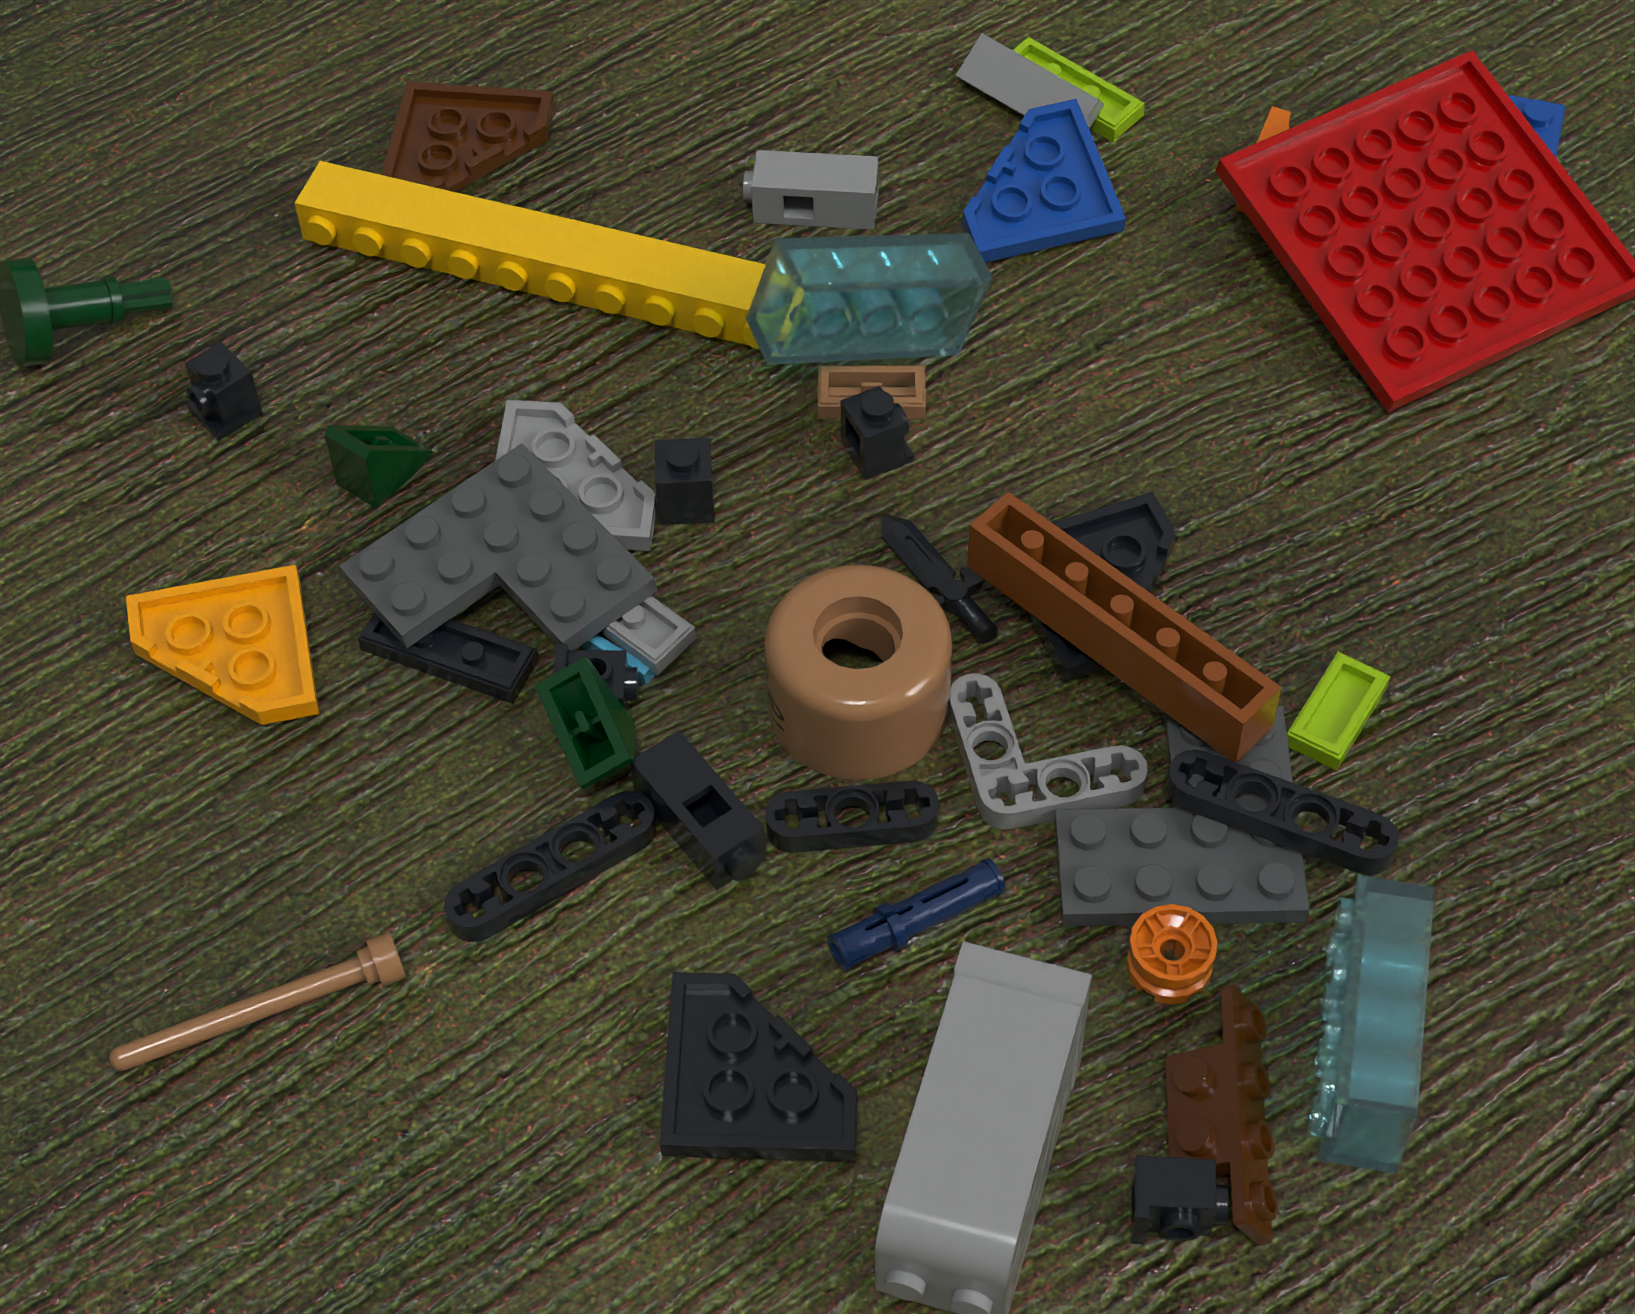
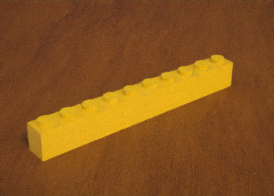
M319 161L295 201L303 239L320 245H330L359 252L366 256H376L405 263L416 268H426L455 275L462 279L481 281L513 291H523L552 298L559 302H569L598 309L609 314L636 318L659 326L678 328L698 333L705 337H715L745 344L755 349H766L786 354L805 311V274L328 162Z

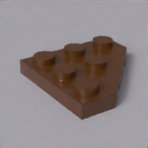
M407 82L381 175L456 192L547 141L555 108L553 91Z

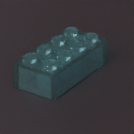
M969 233L775 238L746 320L767 365L959 355L993 277Z
M1358 875L1351 899L1343 897L1339 899L1335 929L1330 931L1326 956V966H1331L1330 981L1324 987L1320 1020L1326 1021L1324 1039L1320 1038L1315 1063V1077H1320L1318 1096L1313 1098L1309 1121V1134L1320 1136L1318 1161L1394 1174L1397 1172L1417 1118L1435 887Z

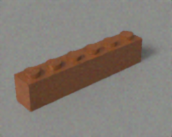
M1010 492L1004 494L969 524L968 568L1226 758L1238 762L1273 728L1281 686Z

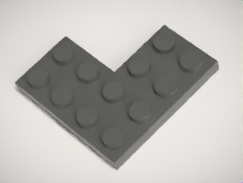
M522 443L339 565L346 582L406 648H409L499 585L555 644H567L568 650H575L658 591L655 578Z
M1277 706L1273 728L1237 763L1293 783L1283 706ZM1165 713L1164 729L1168 769L1175 756L1187 750L1206 751L1228 759ZM1193 774L1189 780H1186V784L1191 787H1197V784L1203 781L1204 777L1199 774ZM1222 782L1220 793H1217L1218 798L1225 799L1227 783ZM1245 791L1236 796V802L1247 811H1262L1269 805L1267 799L1258 792ZM1173 801L1172 808L1066 809L1055 811L1054 826L1062 927L1134 925L1146 911L1155 906L1168 904L1190 907L1203 915L1210 924L1307 922L1310 908L1303 854L1299 851L1189 812L1175 805ZM1296 815L1293 819L1295 824L1299 827L1298 816Z

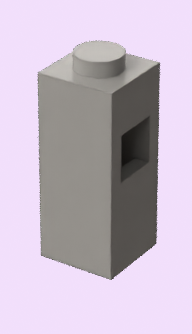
M757 150L754 171H745L743 201L752 202L753 223L875 230L879 194L878 156Z

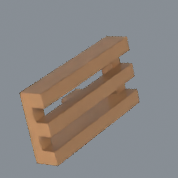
M818 366V419H841L840 400L877 386H881L883 391L889 393L893 397L894 403L900 404L907 419H925V366ZM829 386H861V387H829ZM882 386H915V387H882Z

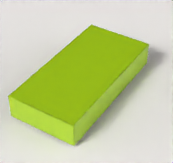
M1337 652L1288 730V747L1337 771L1388 688L1391 676Z

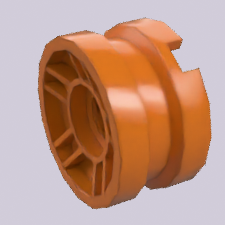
M1168 904L1155 906L1146 911L1132 927L1126 961L1130 981L1139 992L1144 990L1154 996L1155 1002L1169 1005L1186 1003L1192 995L1198 992L1202 994L1210 983L1218 942L1214 928L1203 915L1190 907ZM1165 950L1173 951L1174 957L1178 960L1172 961L1164 958Z

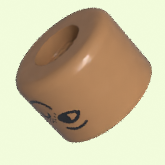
M846 565L826 569L802 580L780 599L767 625L764 649L768 716L772 730L784 749L797 761L812 770L831 777L850 780H868L889 776L914 765L928 754L940 739L947 724L952 663V635L950 626L942 607L934 596L918 582L896 571L872 565ZM831 639H844L861 648L874 651L883 663L875 667L863 669L842 667L825 658L822 654V648L824 643Z

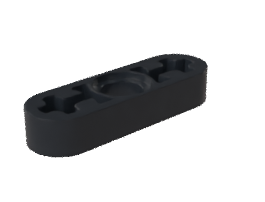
M899 781L783 792L775 796L767 805L765 812L766 834L774 847L788 853L918 842L931 836L938 826L939 799L936 792L929 785L920 781ZM915 804L917 811L920 812L919 817L915 819L908 818L904 805ZM885 805L887 822L879 823V806ZM856 806L864 809L868 813L869 819L861 826L847 827L839 823L835 816L845 807ZM818 811H825V828H819ZM797 815L800 828L788 829L786 816Z

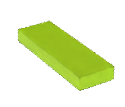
M1027 37L1013 49L1016 53L1099 99L1104 106L1089 129L1111 142L1116 141L1144 116V102L1032 38Z

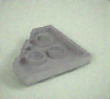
M507 400L495 461L522 443L627 550L651 551L657 511L656 493L642 480L637 482L622 468L621 460L595 435L590 437L575 423L574 415L561 403Z

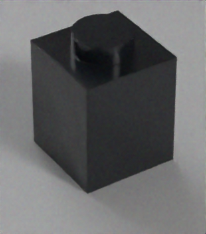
M710 438L654 440L655 485L659 525L715 523Z

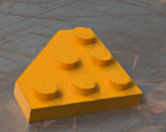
M296 565L126 596L130 642L137 656L261 725L319 714L300 577Z

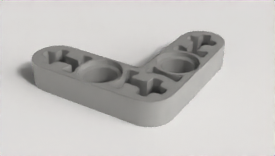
M975 673L961 676L952 684L949 699L950 721L978 811L983 820L990 826L999 829H1014L1055 820L1056 810L1112 809L1134 803L1143 795L1146 787L1148 766L1143 755L1136 749L1125 745L1110 746L1025 764L1001 689L996 681L989 676ZM976 697L979 704H984L982 722L976 723L973 705L970 702H966V698ZM983 741H995L1004 746L1006 753L999 759L986 760L976 755L973 749ZM1120 769L1124 776H1130L1129 781L1120 782L1117 775H1110L1111 770ZM1089 773L1093 774V783H1097V789L1095 790L1090 789ZM1065 777L1077 783L1080 789L1073 796L1058 797L1052 794L1046 785L1052 779ZM1029 785H1036V802L1032 801L1033 791L1028 792ZM1006 792L1009 799L1015 800V804L1004 806L1003 801L996 798V794Z

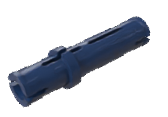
M986 858L969 869L936 883L893 905L887 902L873 908V915L836 933L827 935V944L832 957L841 970L847 971L864 960L888 949L897 952L907 947L908 939L995 896L1004 894L1005 882L997 865L991 859Z

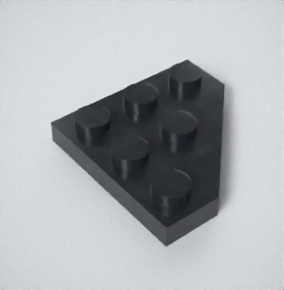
M1153 492L1052 522L1149 593H1152L1171 554L1176 532ZM1028 612L1063 682L1106 669Z
M673 972L660 1135L661 1156L855 1161L857 1090L840 1074L835 1076L814 1056L813 1048L779 1015L774 1017L753 997L752 989L736 974Z

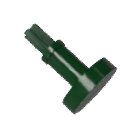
M32 258L0 261L1 319L10 352L19 367L50 362L53 350L52 330L107 322L110 325L123 322L124 314L166 309L173 306L171 285L169 280L166 281L165 278L118 284L116 278L110 276L102 277L100 281L44 288L40 272Z

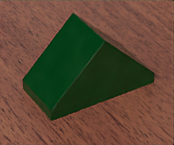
M328 425L325 432L336 483L376 509L384 504L429 461L433 452L393 426Z
M584 656L534 685L580 788L586 789L635 761V722L588 658Z

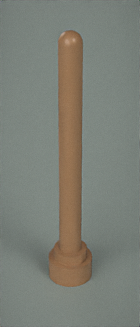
M389 931L366 940L368 946L356 950L358 957L120 1045L110 1053V1064L118 1071H125L367 980L369 985L381 981L383 987L403 980L407 977L391 933Z

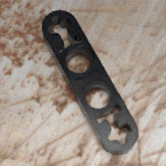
M1187 750L1176 755L1170 763L1166 786L1167 793L1173 803L1184 810L1360 874H1379L1388 869L1393 862L1399 835L1395 825L1381 814L1206 751ZM1193 774H1199L1204 777L1203 781L1197 784V787H1191L1186 784V780H1189ZM1222 782L1228 784L1225 799L1217 797V793H1220ZM1245 791L1258 792L1267 799L1269 805L1262 811H1247L1236 802V796ZM1301 812H1313L1325 820L1327 827L1317 833L1305 832L1295 824L1293 818ZM1338 824L1346 826L1341 842L1334 840ZM1366 836L1377 840L1372 851L1364 850L1360 847Z
M623 791L612 795L461 881L448 892L445 898L444 909L451 932L458 939L467 942H480L488 939L641 851L653 841L656 835L655 809L651 800L644 794L635 791ZM627 815L632 821L639 819V825L631 828L627 823L619 825V818ZM598 828H602L605 838L610 835V844L606 845L604 843L603 836ZM583 840L594 846L595 849L592 855L580 862L569 861L561 855L563 848L573 841ZM523 870H533L543 876L540 885L528 892H520L513 889L509 882L516 873ZM499 887L505 904H500L498 895L493 896L492 889ZM472 903L477 909L483 908L484 914L481 917L474 918L470 913L464 914L463 908Z

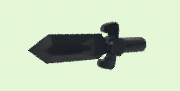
M883 513L882 538L926 589L934 590L941 595L933 596L942 609L956 614L980 643H987L992 640L998 632L997 626L969 596L983 586L982 577L970 568L962 567L960 569V578L963 581L954 580L956 572L910 520Z

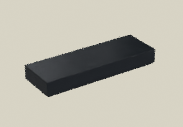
M374 613L358 637L359 646L362 651L514 704L539 661L536 648L453 619H449L409 648H406Z

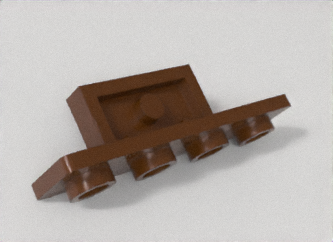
M1232 985L1221 988L1223 1043L1165 1056L1169 1157L1216 1160V1177L1230 1174L1232 1216L1235 1226L1260 1246L1272 1243L1271 1220L1276 1219L1278 1214L1277 1199L1274 1189L1269 1182L1268 1159L1273 1157L1274 1142L1270 1128L1265 1122L1264 1099L1269 1098L1270 1082L1267 1071L1262 1064L1260 1041L1266 1039L1267 1030L1260 1007L1256 1003H1251Z

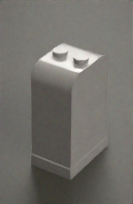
M962 942L954 968L952 985L880 1219L875 1246L876 1291L955 1314H1009L1069 1095L1074 1088L1081 1062L1092 974Z

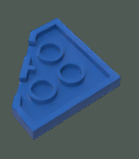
M1077 99L1031 108L1027 111L1019 124V130L1008 146L1005 145L987 173L985 183L976 197L973 196L962 216V225L977 264L1124 231L1126 217Z

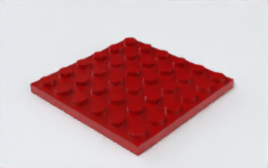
M1473 50L1220 158L1215 170L1387 412L1393 411L1635 297V259Z

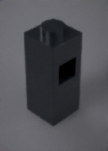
M680 730L635 757V761L630 763L634 791L644 794L651 800L655 809L656 819L716 890L732 880L740 881L747 878L766 859L764 827Z

